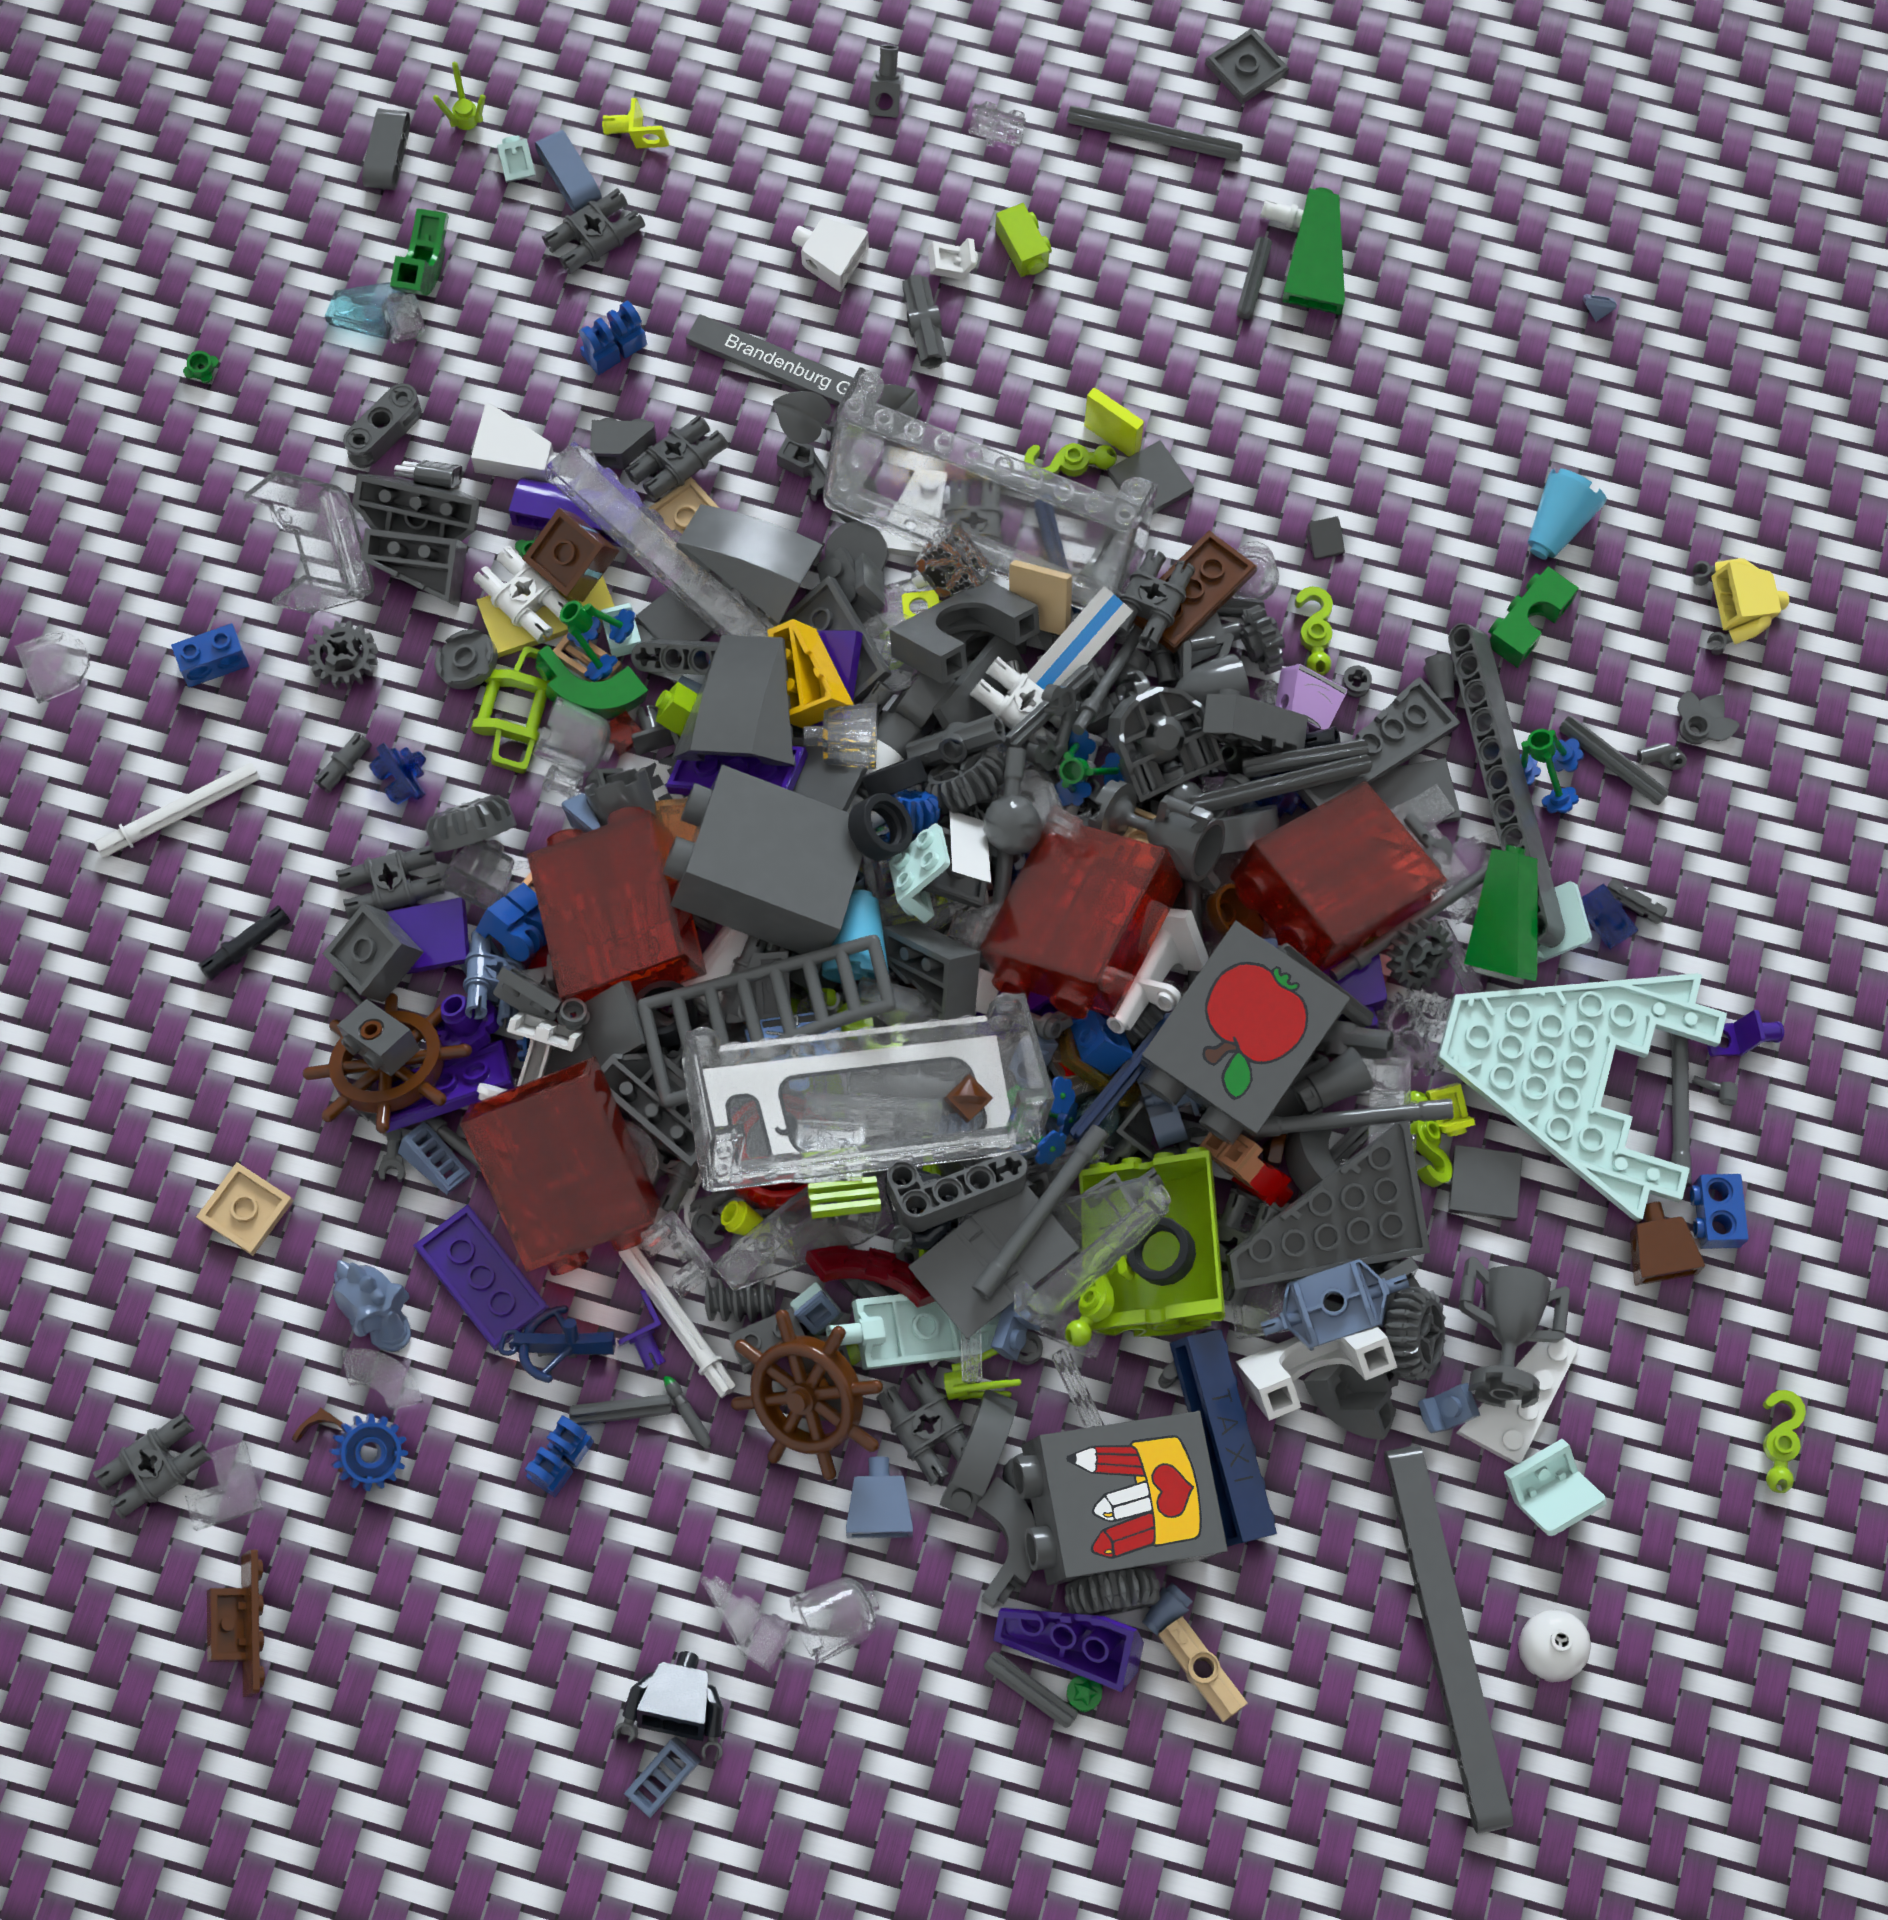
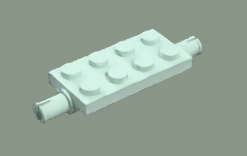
M903 1294L855 1299L852 1302L855 1323L828 1325L826 1337L830 1335L834 1327L842 1326L846 1331V1335L840 1346L859 1345L863 1370L974 1357L992 1348L991 1343L1001 1313L970 1338L966 1339L936 1301L917 1308Z

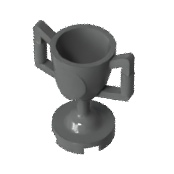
M1233 634L1209 635L1185 641L1181 645L1180 680L1175 689H1183L1200 702L1204 708L1206 707L1207 694H1219L1220 689L1237 690L1240 692L1239 695L1250 697L1248 679L1241 660L1234 654L1228 655L1234 640ZM1221 645L1215 659L1191 669L1192 651L1215 648ZM1140 670L1122 673L1118 683H1126L1125 695L1118 697L1122 701L1150 688L1151 686L1144 673ZM1146 698L1141 703L1146 715L1152 716L1154 712L1148 698ZM1196 712L1191 714L1190 716L1195 726L1201 727L1199 723L1201 722L1200 717L1196 715ZM1149 725L1146 734H1150L1153 731V725Z
M1110 780L1101 789L1095 799L1096 803L1101 804L1097 820L1089 817L1088 832L1092 840L1106 846H1112L1123 837L1130 826L1146 833L1152 848L1150 853L1152 858L1167 867L1170 874L1211 891H1216L1219 888L1221 881L1213 872V868L1221 855L1225 841V825L1221 819L1214 818L1213 813L1165 795L1159 803L1156 818L1148 820L1134 814L1137 793L1132 784L1121 780L1119 782Z
M1474 1256L1465 1261L1459 1309L1465 1315L1490 1329L1495 1339L1502 1345L1500 1365L1480 1367L1470 1373L1468 1391L1475 1390L1476 1400L1505 1408L1506 1400H1522L1521 1408L1535 1405L1538 1402L1540 1382L1532 1374L1514 1367L1516 1347L1526 1341L1557 1343L1564 1339L1570 1289L1567 1286L1550 1291L1551 1281L1548 1277L1535 1270L1516 1266H1500L1487 1270ZM1476 1278L1483 1284L1482 1299L1484 1310L1473 1304ZM1556 1300L1552 1331L1535 1330L1541 1321L1547 1303Z

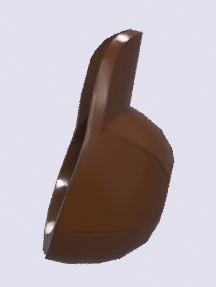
M1231 883L1223 885L1207 899V917L1212 927L1219 934L1225 936L1236 920L1259 937L1262 936L1264 923L1247 895L1237 885Z

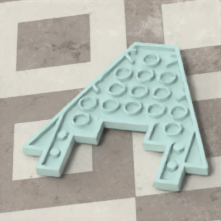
M1698 973L1456 994L1452 999L1436 1060L1630 1218L1640 1222L1644 1216L1649 1194L1678 1203L1683 1199L1690 1168L1625 1148L1633 1116L1601 1107L1614 1051L1617 1049L1645 1058L1649 1053L1655 1028L1717 1047L1721 1041L1727 1013L1695 1003L1702 975Z

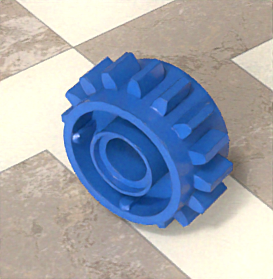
M368 1413L366 1421H362L356 1415L353 1417L354 1424L352 1426L346 1423L341 1425L344 1431L341 1436L333 1435V1439L338 1444L337 1448L329 1449V1453L336 1455L337 1460L331 1466L332 1468H341L343 1470L338 1476L340 1480L351 1477L350 1487L356 1488L360 1482H363V1489L365 1491H370L372 1483H375L380 1489L385 1488L384 1480L388 1478L395 1481L397 1479L394 1474L397 1468H405V1465L400 1460L401 1456L408 1455V1451L401 1449V1444L406 1441V1437L395 1434L399 1429L397 1424L387 1427L388 1418L382 1416L376 1423L374 1414ZM373 1442L377 1447V1455L372 1461L365 1462L360 1455L361 1448L364 1444Z

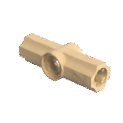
M1183 1616L1158 1634V1637L1186 1673L1188 1681L1196 1686L1222 1722L1228 1720L1248 1704L1220 1667L1217 1657L1208 1651ZM1202 1660L1206 1661L1212 1668L1211 1676L1207 1678L1198 1677L1193 1670L1194 1663Z

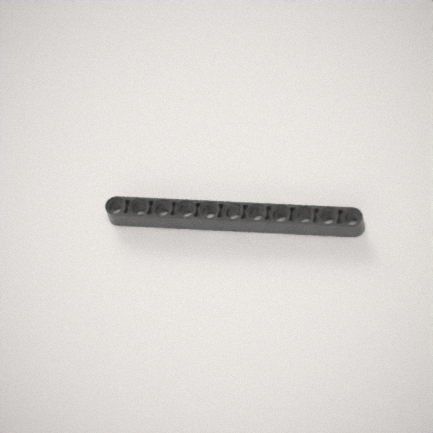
M1459 623L1451 629L1448 643L1501 850L1505 851L1506 845L1526 849L1525 856L1538 859L1537 944L1550 948L1556 947L1564 939L1565 926L1490 639L1485 632L1469 624Z
M1413 1445L1384 1451L1386 1471L1474 1830L1477 1834L1513 1827L1512 1810L1422 1448L1420 1445Z

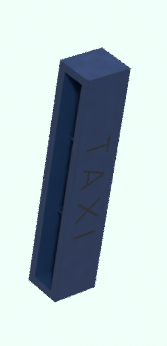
M1222 1330L1191 1335L1169 1343L1187 1411H1200L1227 1547L1277 1534L1275 1517L1269 1506L1265 1491V1481L1260 1473L1256 1458V1447L1251 1440L1246 1411L1242 1407L1237 1389V1378L1231 1367L1228 1345L1224 1340Z

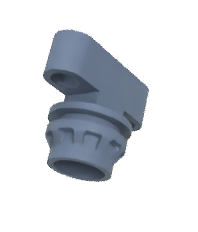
M1146 1068L1137 1079V1082L1144 1097V1103L1159 1149L1188 1140L1179 1108L1191 1105L1196 1117L1200 1115L1198 1108L1202 1106L1185 1094L1176 1106L1165 1102L1153 1094L1142 1084L1150 1072Z

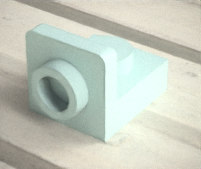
M510 136L502 139V144L497 145V151L506 183L534 177L535 171L527 138L520 140L519 136Z
M630 603L602 609L601 612L614 618L618 616L622 609L627 611H633ZM635 619L633 621L634 629L632 633L621 644L609 638L611 632L610 624L602 620L612 656L620 657L631 654L634 646L642 643Z

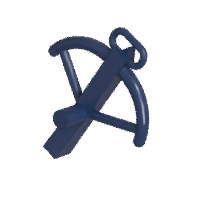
M561 1305L537 1315L527 1325L523 1333L514 1329L505 1331L501 1336L499 1352L504 1356H511L518 1352L520 1363L530 1376L539 1381L550 1383L553 1377L549 1373L566 1356L572 1354L614 1355L616 1341L614 1331L579 1334L576 1320L572 1318L565 1320L562 1314L568 1312V1306ZM554 1316L564 1334L534 1333L542 1323ZM512 1334L514 1335L513 1341L509 1342V1347L512 1350L506 1351L504 1350L506 1338ZM529 1353H559L542 1371L538 1370L529 1358Z

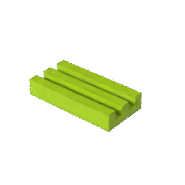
M876 1176L807 1184L812 1219L881 1211ZM872 1198V1199H870V1200H861V1201H852V1202H851V1200H855V1199ZM837 1202L834 1204L817 1205L819 1203Z

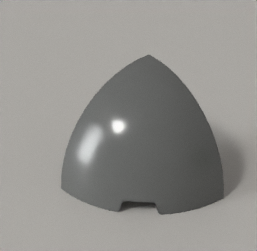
M1334 1364L1319 1367L1304 1380L1306 1389L1315 1404L1337 1425L1362 1437L1379 1440L1385 1439L1396 1413V1408L1392 1405L1390 1399L1392 1395L1391 1388L1399 1384L1398 1377L1392 1370L1365 1380L1352 1366Z

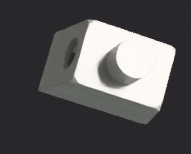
M827 218L820 219L813 232L799 225L792 236V243L802 247L801 257L804 268L839 292L843 290L869 249L868 231Z

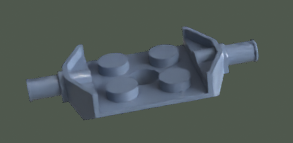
M1358 1259L1287 1283L1283 1311L1279 1313L1280 1316L1261 1322V1326L1265 1336L1284 1329L1285 1331L1289 1330L1310 1351H1313V1347L1376 1326L1383 1327L1388 1296H1391V1293L1410 1288L1406 1274L1389 1280L1381 1279L1368 1265ZM1331 1294H1339L1344 1298L1343 1307L1335 1312L1327 1310L1324 1306L1325 1299Z

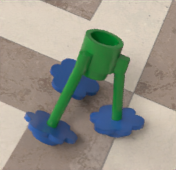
M573 600L564 605L560 612V620L569 629L567 639L574 642L576 646L583 648L591 659L584 676L592 682L605 679L612 673V667L618 662V659L614 655L609 656V654H605L599 659L588 643L590 640L593 641L598 637L597 630L601 625L599 620L601 619L610 624L611 632L609 638L621 644L634 629L635 613L631 610L622 609L618 616L613 618L597 610L590 603L583 606L580 602Z
M1087 730L1082 735H1077L1072 731L1068 743V752L1063 754L1065 760L1059 768L1060 782L1054 786L1055 792L1059 794L1058 801L1062 806L1067 807L1073 803V805L1078 807L1083 804V798L1089 797L1092 793L1091 785L1086 782L1089 776L1104 775L1105 785L1110 780L1119 782V780L1124 781L1117 765L1120 763L1119 759H1121L1117 753H1109L1105 758V764L1101 768L1089 767L1087 763L1089 759L1088 754H1092L1095 751L1096 743L1089 738Z

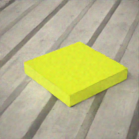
M1093 388L1087 395L1084 426L1128 457L1139 452L1144 421L1098 389Z

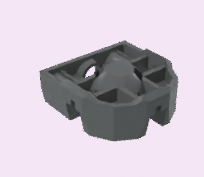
M1152 686L1142 693L1122 700L1109 717L1107 740L1121 758L1119 759L1120 763L1117 764L1124 782L1130 783L1135 787L1137 802H1142L1225 763L1216 739L1203 733L1204 706L1183 689ZM1146 698H1148L1154 712L1152 716L1146 715L1141 703ZM1196 712V715L1201 719V722H1199L1201 727H1195L1185 732L1180 719ZM1151 724L1156 727L1153 737H1146L1149 725ZM1136 740L1137 744H1141V753L1130 758L1125 745ZM1178 755L1182 765L1172 767L1161 773L1157 763L1170 761Z

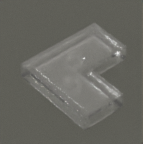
M244 1441L210 1452L219 1485L185 1496L195 1531L264 1509L248 1447Z

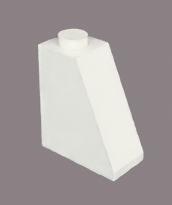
M485 403L471 455L475 473L515 480L527 478L548 483L550 475L556 473L558 466V456L554 455L552 443L494 405Z

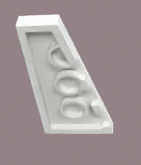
M1565 1337L1557 1343L1537 1342L1515 1368L1528 1372L1539 1380L1538 1402L1525 1408H1521L1522 1400H1506L1505 1408L1482 1403L1478 1408L1480 1416L1466 1422L1456 1434L1514 1465L1522 1462L1580 1345Z

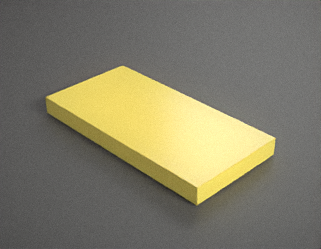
M603 575L583 602L578 601L583 606L590 603L599 611L614 607ZM558 591L568 602L575 600L566 597L564 594ZM490 595L476 600L490 639L496 646L498 658L521 651L526 646L532 647L539 644L522 626H514L511 623V619L500 608H495L492 605ZM542 606L535 612L548 626L553 628V633L549 638L545 635L542 636L546 640L545 642L567 634L568 626L562 623L546 606Z

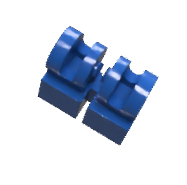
M629 301L620 304L618 312L611 310L607 313L611 328L608 327L602 318H598L594 321L592 328L585 326L579 330L583 341V346L580 347L581 355L598 376L621 362L620 354L626 359L648 345L645 331L641 328L642 320Z
M523 882L509 892L506 897H502L486 909L475 931L484 938L490 935L505 946L507 954L512 959L525 961L533 953L540 950L542 946L548 944L553 936H558L563 930V923L559 915L552 910H547L542 905L544 900Z
M563 1415L556 1423V1429L546 1437L550 1441L547 1445L550 1451L540 1446L536 1452L535 1459L530 1461L524 1469L527 1472L526 1478L555 1498L573 1473L571 1466L566 1464L564 1460L577 1468L594 1443L592 1437L586 1434L587 1431Z

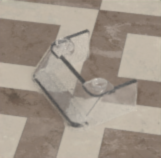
M274 470L243 495L244 501L268 506L273 523L278 528L295 534L306 575L300 577L272 599L274 606L316 613L363 600L374 591L375 586L369 564L361 560L363 542L351 500L342 488L337 485Z

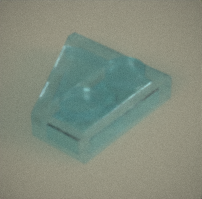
M390 282L336 290L325 314L326 322L385 338L388 327L384 309H386L391 323L402 292L393 290L390 287Z

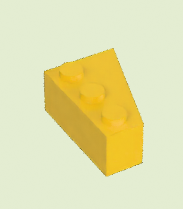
M791 619L767 630L768 637H783L785 639L788 681H786L787 693L790 696L791 709H789L790 724L804 729L855 708L815 628Z

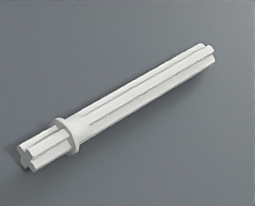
M248 763L124 827L120 824V829L94 841V844L102 859L127 846L133 848V843L259 780V774L252 763Z
M630 1242L624 1245L619 1251L620 1257L699 1366L698 1373L701 1376H706L721 1398L732 1393L737 1384L722 1365V1357L714 1354L637 1244Z

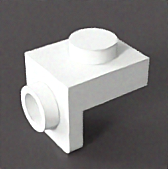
M967 238L961 246L933 241L927 248L930 274L963 280L976 267L978 261L974 239Z

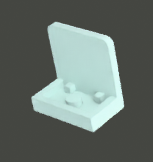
M936 823L928 829L921 831L907 849L893 856L888 861L897 903L900 904L902 910L907 915L915 916L923 923H926L935 915L930 893L922 889L943 873L950 865L943 829Z
M1569 881L1554 887L1565 926V936L1563 941L1556 947L1550 948L1537 944V964L1585 945L1592 939L1578 885L1574 882Z
M1563 1439L1504 1472L1514 1503L1549 1536L1564 1531L1571 1525L1601 1509L1607 1503L1605 1495L1578 1471L1570 1445Z

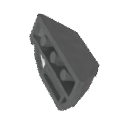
M358 473L352 506L361 514L371 529L462 541L476 531L481 500L455 489L415 483L413 480L399 477Z
M648 1053L612 1054L590 1078V1081L623 1113L667 1151L691 1168L711 1147L704 1097L674 1107L663 1108L659 1102ZM663 1054L671 1093L691 1088L689 1076Z

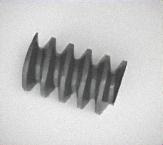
M707 1277L705 1311L709 1321H714L717 1312L720 1313L723 1322L728 1321L731 1312H733L736 1322H741L744 1314L747 1313L751 1323H755L759 1313L762 1320L775 1313L776 1280L772 1281L768 1290L765 1288L763 1279H759L756 1289H752L750 1280L745 1279L741 1289L738 1288L735 1278H732L729 1287L725 1288L722 1278H718L715 1287H711Z

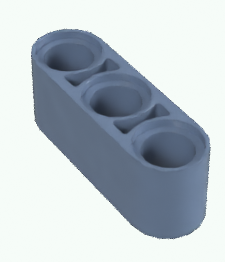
M559 130L535 142V148L542 163L573 212H577L585 207L588 201L594 200L597 202L602 199L594 178L564 130Z

